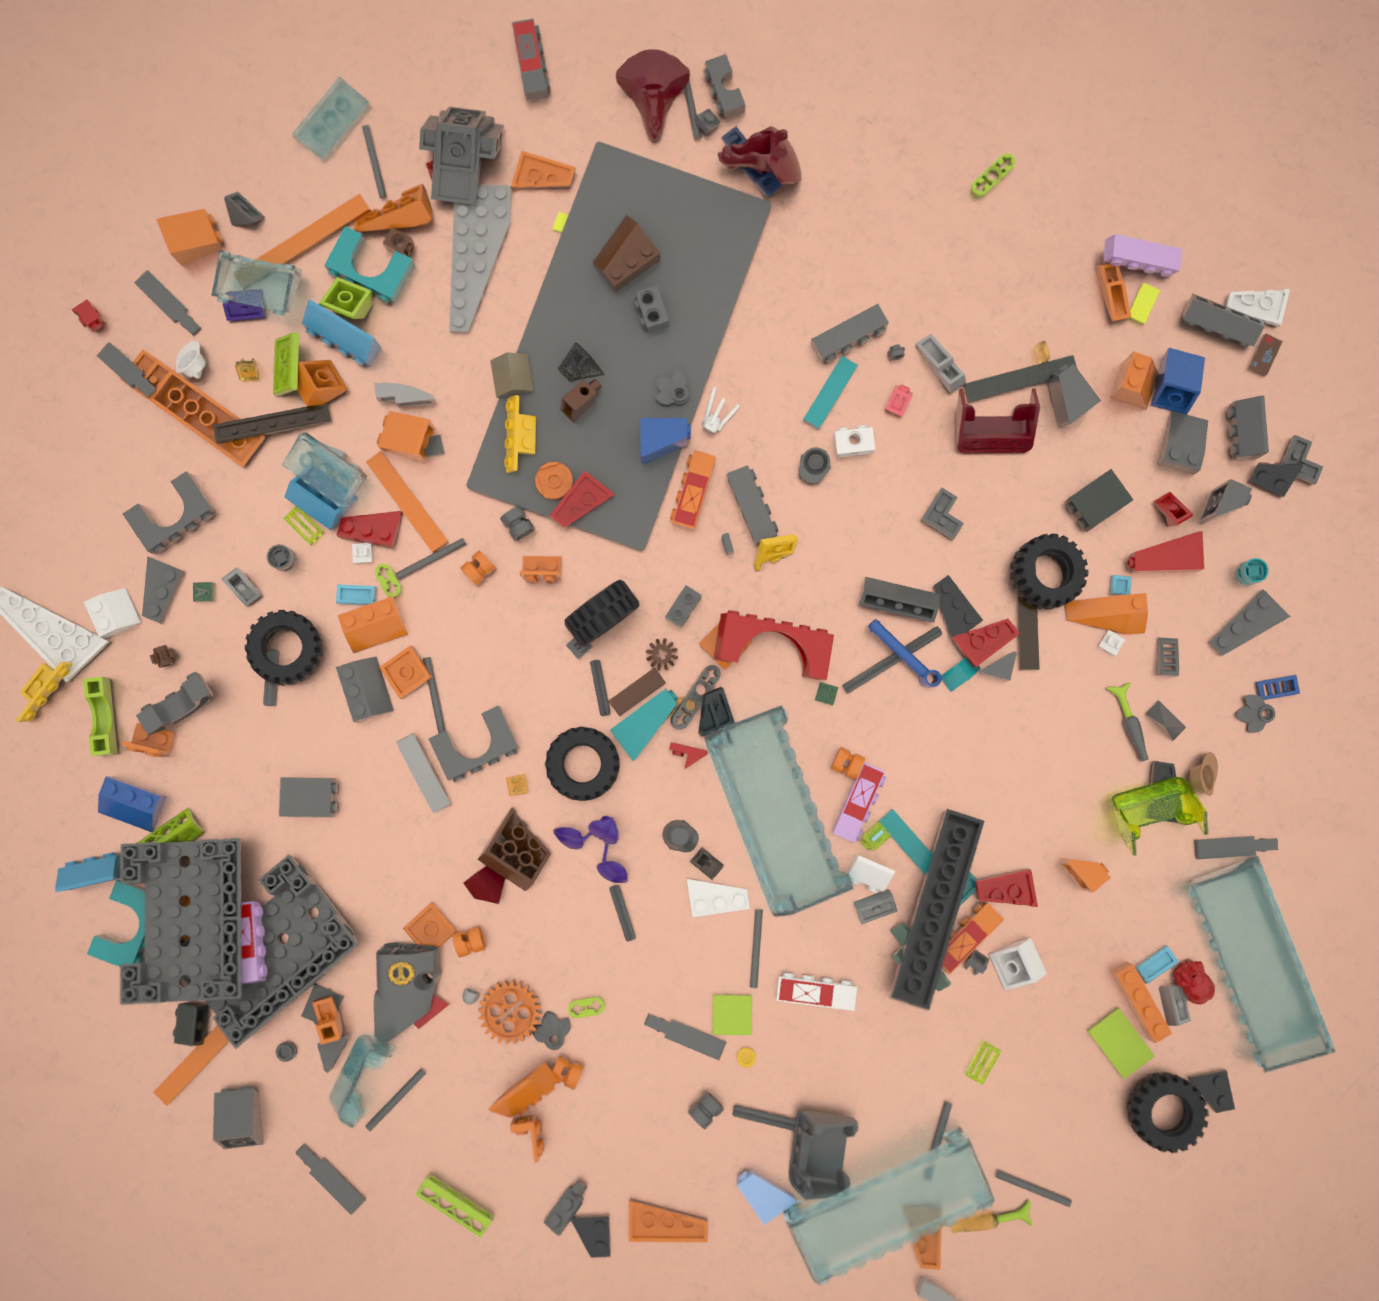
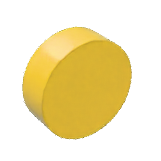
M750 1047L741 1048L737 1052L738 1064L744 1068L753 1066L756 1062L754 1050Z

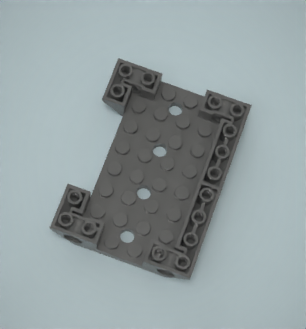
M241 838L191 842L120 844V884L145 883V963L120 964V1005L242 999ZM184 856L190 858V864L187 867L181 865V859ZM185 895L189 896L191 900L187 907L181 904V899ZM184 935H188L191 939L190 944L186 947L181 944V938ZM184 975L189 976L191 979L187 987L181 984V979Z
M289 854L259 879L267 892L274 896L262 907L263 916L261 917L265 931L263 945L266 948L264 958L268 971L266 981L242 984V999L206 1001L216 1014L213 1020L235 1049L240 1047L359 945L353 929L309 872ZM313 908H317L319 912L315 919L310 917V911ZM283 933L288 935L286 944L280 942V936ZM189 938L182 945L185 947L188 946L191 942V939ZM184 975L183 979L189 985L191 979L189 976Z

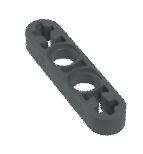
M709 665L702 670L670 719L674 729L681 730L689 725L703 702V695L696 692V687L698 684H702L705 686V693L711 691L721 675L720 669L717 666ZM714 670L713 674L715 675V677H711L708 680V683L706 681L701 680L702 678L704 680L707 679V677L709 676V673L707 671ZM687 700L694 701V710L690 711L686 708ZM683 713L690 715L689 717L688 715L684 716L682 719L684 724L677 725L676 717H681Z

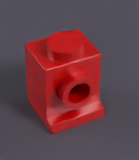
M88 299L71 309L79 317L78 319L85 328L88 326L92 332L98 331L106 323L94 304Z

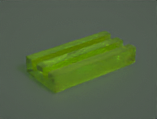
M297 506L283 518L309 545H312L324 533ZM296 511L317 530L316 533L295 514ZM291 516L312 536L310 539L289 519Z
M983 1041L965 1075L983 1085L1002 1051ZM986 1047H988V1050L986 1051V1053H985L983 1059L981 1060L979 1066L977 1067V1069H976L974 1075H972V1072H973L974 1068L976 1067V1065H977L979 1059L981 1058V1056H982L983 1052L985 1051ZM995 1051L983 1075L980 1079L977 1078L982 1068L984 1067L986 1061L988 1060L991 1052Z

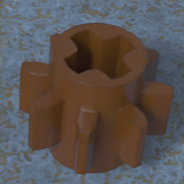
M167 645L154 648V653L150 655L152 664H158L159 668L172 665V659L176 658L174 649H168Z

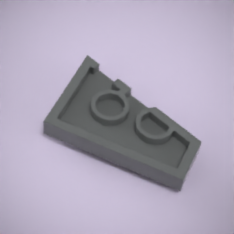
M147 556L142 609L143 617L162 624L185 571Z

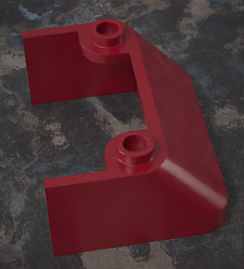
M1032 388L1029 404L1017 405L1013 409L1012 416H975V408L972 405L966 404L964 391L959 389L956 409L958 450L962 453H1025L1030 451L1034 445L1040 412L1036 388Z

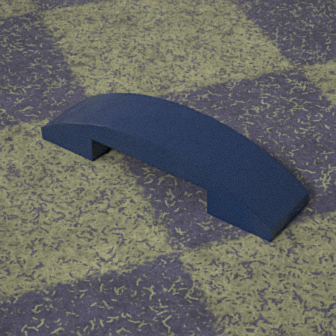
M737 126L721 137L725 146L729 147L732 144L740 145L747 141ZM740 167L767 198L782 187L773 173L764 171L763 176L753 168Z

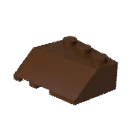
M626 215L595 258L593 264L616 293L661 259L660 252L639 224Z
M511 807L477 860L526 892L534 884L551 853L538 837L529 831L528 825L520 820L515 814L516 811Z

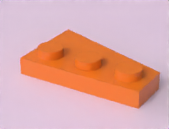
M521 151L511 188L571 187L576 168Z
M902 1204L920 1268L940 1270L942 1207Z

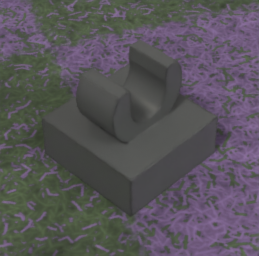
M575 638L566 644L578 660L593 648L591 644L585 647L580 646Z
M975 949L968 956L965 969L967 970L971 966L974 968L973 975H977L979 972L983 974L987 969L989 958Z

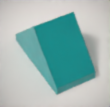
M964 657L941 675L942 682L952 692L968 681L981 668L979 665L974 668L967 658Z

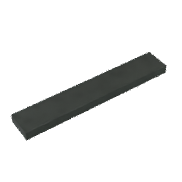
M1074 355L965 383L964 389L968 403L1046 383L1053 378L1051 374L1065 364L1068 367L1072 364L1076 366Z

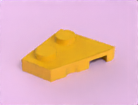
M796 535L761 539L753 563L754 569L758 571L761 569L762 564L768 561L774 563L782 557L794 553L798 541Z

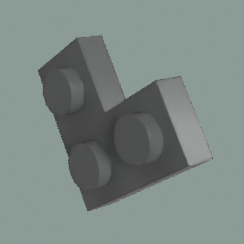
M1293 435L1282 462L1284 464L1302 463L1303 467L1296 478L1315 485L1323 466L1306 459L1312 441Z
M941 487L921 521L954 540L964 523L948 512L958 497Z

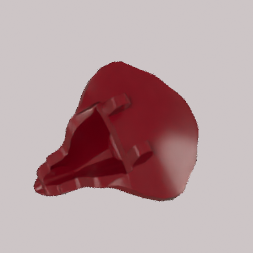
M650 49L643 50L628 58L616 71V81L621 89L634 101L635 106L640 111L648 137L653 141H657L663 133L667 112L675 98L689 82L690 70L677 57L662 50Z
M770 126L760 132H755L743 144H732L730 147L725 146L721 152H718L719 161L728 166L730 171L737 167H749L757 170L763 176L764 171L774 173L781 185L794 184L801 180L800 164L792 145L787 139L788 131L785 129L779 130Z

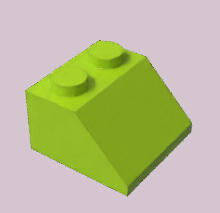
M337 277L320 300L319 305L352 319H364L372 307V294L369 289Z

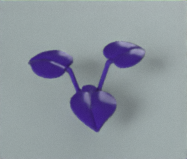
M602 816L600 820L592 821L588 826L590 832L581 837V833L578 830L569 827H560L553 830L556 838L570 849H581L584 845L583 841L587 840L591 835L599 838V840H603L605 842L603 863L597 865L599 874L606 880L614 883L628 882V874L625 868L619 863L607 862L606 860L609 844H616L619 840L618 829L613 817Z

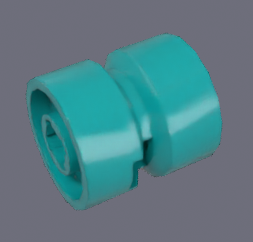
M1253 558L1238 565L1235 575L1239 583L1250 586L1265 580L1269 574V568L1264 560Z

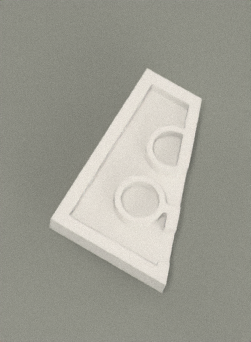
M1290 289L1230 292L1226 306L1263 320L1264 323L1279 327L1282 324Z
M687 878L692 917L750 909L747 889Z

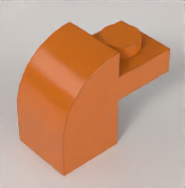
M333 995L313 1000L312 1004L318 1020L315 1027L321 1045L340 1040L343 1032L340 1012L337 1011Z

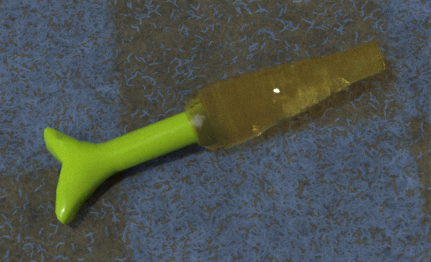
M1028 1200L1016 1212L998 1216L994 1213H986L960 1224L952 1225V1233L992 1230L997 1228L999 1223L1017 1219L1023 1220L1032 1226V1220L1028 1216L1031 1202Z

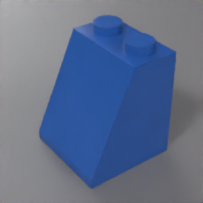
M1168 347L1161 360L1150 405L1188 414L1201 393L1205 357Z
M641 418V464H646L686 446L687 440H691V424H687V418Z

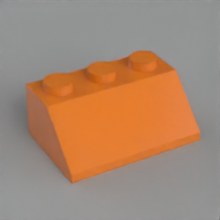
M393 596L337 615L343 634L353 653L408 635L398 602Z
M543 1062L506 1090L488 1109L490 1112L511 1119L517 1114L522 1116L529 1110L528 1106L530 1104L535 1106L542 1100L541 1096L543 1094L546 1097L556 1089L554 1085L559 1079L548 1065Z

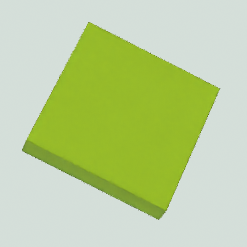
M713 994L712 1035H752V995Z

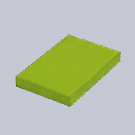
M292 332L275 339L273 395L281 396L297 390L299 333Z
M1118 1007L1087 1030L1123 1079H1126L1155 1056Z

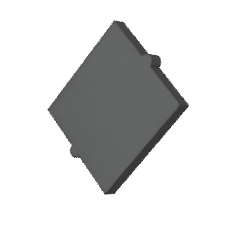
M314 984L301 1017L317 1024L318 1020L312 1004L313 1000L333 995L337 1011H339L344 996L333 992L331 988L326 989Z

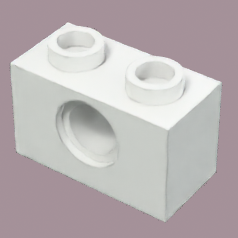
M861 425L852 430L844 427L834 432L833 439L836 458L871 454L875 451L873 427L868 428L867 425ZM856 437L859 443L853 445L850 443L849 438Z

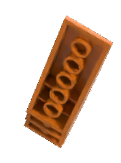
M144 349L133 361L146 374L144 378L150 381L149 383L157 389L150 397L139 391L136 386L133 388L240 466L244 467L266 438L263 435L217 444L213 424L239 420V417Z

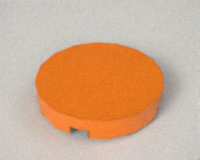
M548 462L541 466L535 477L536 488L546 499L560 500L564 498L573 486L572 473L568 467L559 462Z

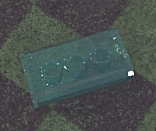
M339 76L292 135L303 146L323 159L369 104V101Z
M307 432L299 434L282 463V466L342 509L349 504L367 478L366 474Z

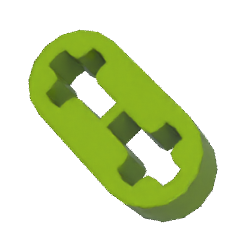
M379 564L375 569V576L384 593L389 597H399L402 593V586L393 569L387 564ZM382 568L389 570L387 572L389 579L386 580L383 575H379L382 572ZM389 582H391L393 586L398 587L395 589V594H393L392 592H388V590H390V586L388 584Z
M598 996L576 999L569 1004L568 1013L573 1018L599 1015L605 1008V1002ZM595 1000L598 1004L602 1005L598 1011H595V1008H588L589 1005H593ZM575 1004H578L579 1007L585 1006V1009L580 1010L579 1014H576L571 1008H574Z

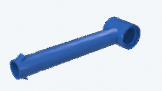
M874 619L868 625L870 632L878 636L919 676V682L923 687H936L941 683V674L937 670H929L899 640L886 630L880 623L881 621ZM929 674L933 676L931 684L927 680Z

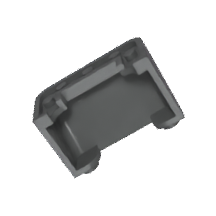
M799 1111L797 1113L789 1167V1181L805 1200L847 1196L850 1179L842 1169L847 1137H854L858 1131V1122L853 1117L814 1111Z

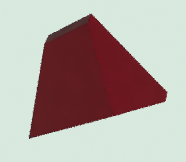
M485 866L463 882V884L474 899L499 904L505 878L488 866Z

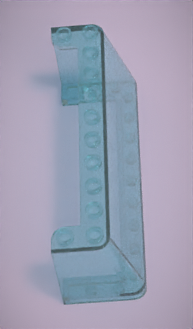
M782 705L720 728L704 737L706 747L764 897L774 917L796 914L854 889L851 875L845 871L839 872V864L836 857L832 854L831 843L825 836L824 825L817 816V807L810 798V789L803 780V771L796 762V753L790 747L789 735L783 729V726L787 724L788 713L783 709Z
M1259 856L1248 858L1191 880L1190 885H1188L1192 900L1196 899L1198 902L1195 905L1199 915H1204L1205 921L1203 926L1206 933L1210 932L1213 940H1210L1214 952L1218 951L1219 953L1218 964L1221 970L1225 969L1227 977H1224L1228 989L1232 988L1235 994L1232 995L1233 1002L1236 1007L1239 1006L1242 1013L1239 1014L1243 1026L1247 1025L1249 1032L1246 1034L1250 1044L1254 1043L1256 1047L1254 1057L1258 1068L1262 1067L1264 1073L1336 1052Z
M961 1127L944 1134L943 1137L947 1144L808 1208L804 1209L801 1200L783 1211L788 1228L815 1284L824 1285L834 1276H844L848 1273V1270L854 1267L856 1269L861 1268L871 1259H881L884 1257V1253L898 1251L903 1247L902 1245L908 1242L911 1244L921 1239V1236L926 1234L933 1235L939 1231V1228L945 1225L950 1227L956 1224L958 1219L963 1217L965 1219L975 1215L976 1211L980 1209L987 1210L993 1206L995 1202L994 1195L971 1141Z

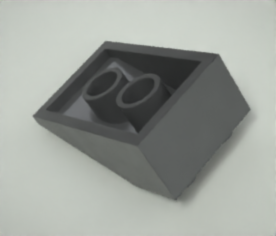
M1171 411L1157 465L1192 475L1201 471L1206 449L1208 420Z

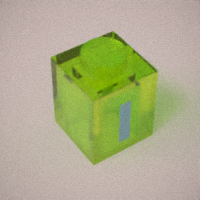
M876 821L862 834L861 838L863 840L861 844L867 850L876 851L892 835L879 821Z

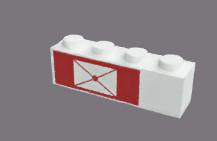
M783 972V975H778L776 1001L855 1011L857 986L848 980H841V983H836L831 978L822 977L821 981L814 980V976L803 975L802 978H798L793 973Z

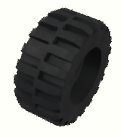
M1052 533L1049 536L1048 534H1042L1022 545L1013 556L1015 560L1010 565V568L1013 569L1010 573V579H1014L1015 583L1012 586L1014 589H1018L1019 593L1017 595L1020 598L1024 597L1026 599L1025 603L1028 605L1035 604V608H1045L1046 610L1059 608L1075 600V597L1082 593L1081 588L1086 586L1087 580L1084 578L1089 573V570L1085 569V566L1088 565L1087 559L1083 560L1082 555L1084 553L1082 549L1078 550L1076 548L1077 544L1074 541L1068 542L1069 538L1066 536L1058 538V534ZM1041 555L1055 559L1062 569V583L1056 589L1042 584L1036 575L1035 563Z
M619 579L573 611L564 620V623L578 644L585 647L634 612L640 606L639 601L627 584Z
M278 610L276 613L271 611L264 618L262 616L259 617L255 625H251V632L245 638L247 644L244 645V649L247 652L246 659L250 663V667L261 678L270 683L284 686V684L294 685L297 681L302 682L306 680V676H311L314 673L313 669L316 666L318 667L320 663L319 658L322 656V640L317 629L305 616L291 610L289 612ZM288 630L299 636L302 642V651L299 657L291 664L277 665L269 660L266 654V645L275 633Z
M588 727L571 728L559 734L550 744L551 746L546 753V775L553 788L561 795L578 801L592 800L602 796L615 783L620 768L619 755L613 742L602 732ZM577 746H589L600 757V771L594 779L588 782H577L571 779L565 770V758L568 752Z
M1164 1072L1163 1075L1155 1073L1152 1078L1148 1076L1143 1078L1144 1083L1142 1085L1137 1083L1135 1086L1137 1091L1135 1094L1131 1092L1129 1096L1132 1102L1127 1104V1109L1130 1111L1128 1119L1132 1123L1133 1131L1149 1146L1164 1153L1167 1151L1177 1153L1179 1149L1184 1152L1188 1150V1145L1194 1147L1198 1143L1196 1139L1198 1137L1202 1138L1205 1134L1202 1132L1203 1127H1208V1121L1205 1120V1117L1209 1116V1110L1205 1108L1207 1102L1201 1096L1200 1090L1184 1078ZM1175 1095L1183 1103L1182 1119L1174 1128L1160 1130L1153 1124L1152 1109L1161 1097Z

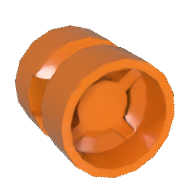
M480 550L471 557V562L466 561L460 567L476 586L484 580L485 574L489 575L496 569Z
M840 747L832 763L831 770L837 773L845 772L846 777L856 780L865 762V757L856 753L851 755L850 750ZM845 759L850 760L847 767L843 765Z
M480 926L469 928L467 932L459 931L452 934L455 951L459 958L470 955L471 951L477 953L486 950Z
M559 1056L552 1072L559 1079L558 1084L564 1082L565 1087L575 1090L584 1066L576 1062L571 1064L569 1059ZM564 1067L569 1069L566 1077L561 1075Z

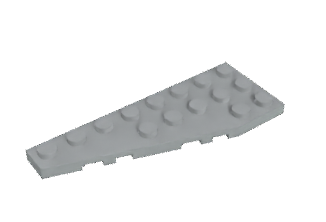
M478 185L476 205L454 202L450 333H469L478 306L484 295L486 285H488L496 264L498 253L503 245L506 232L510 227L511 185Z

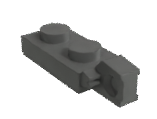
M577 1181L573 1188L569 1187L543 1222L557 1236L563 1233L583 1204L584 1198L582 1194L587 1189L583 1182Z

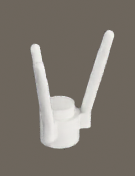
M716 387L712 389L706 413L702 420V423H704L702 427L713 434L716 431L720 432L725 423L740 407L737 404L719 423L721 419L717 416L725 402V398H722L714 415L711 414L709 416Z

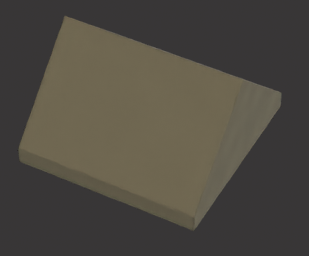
M506 352L490 360L496 398L534 392L528 354Z

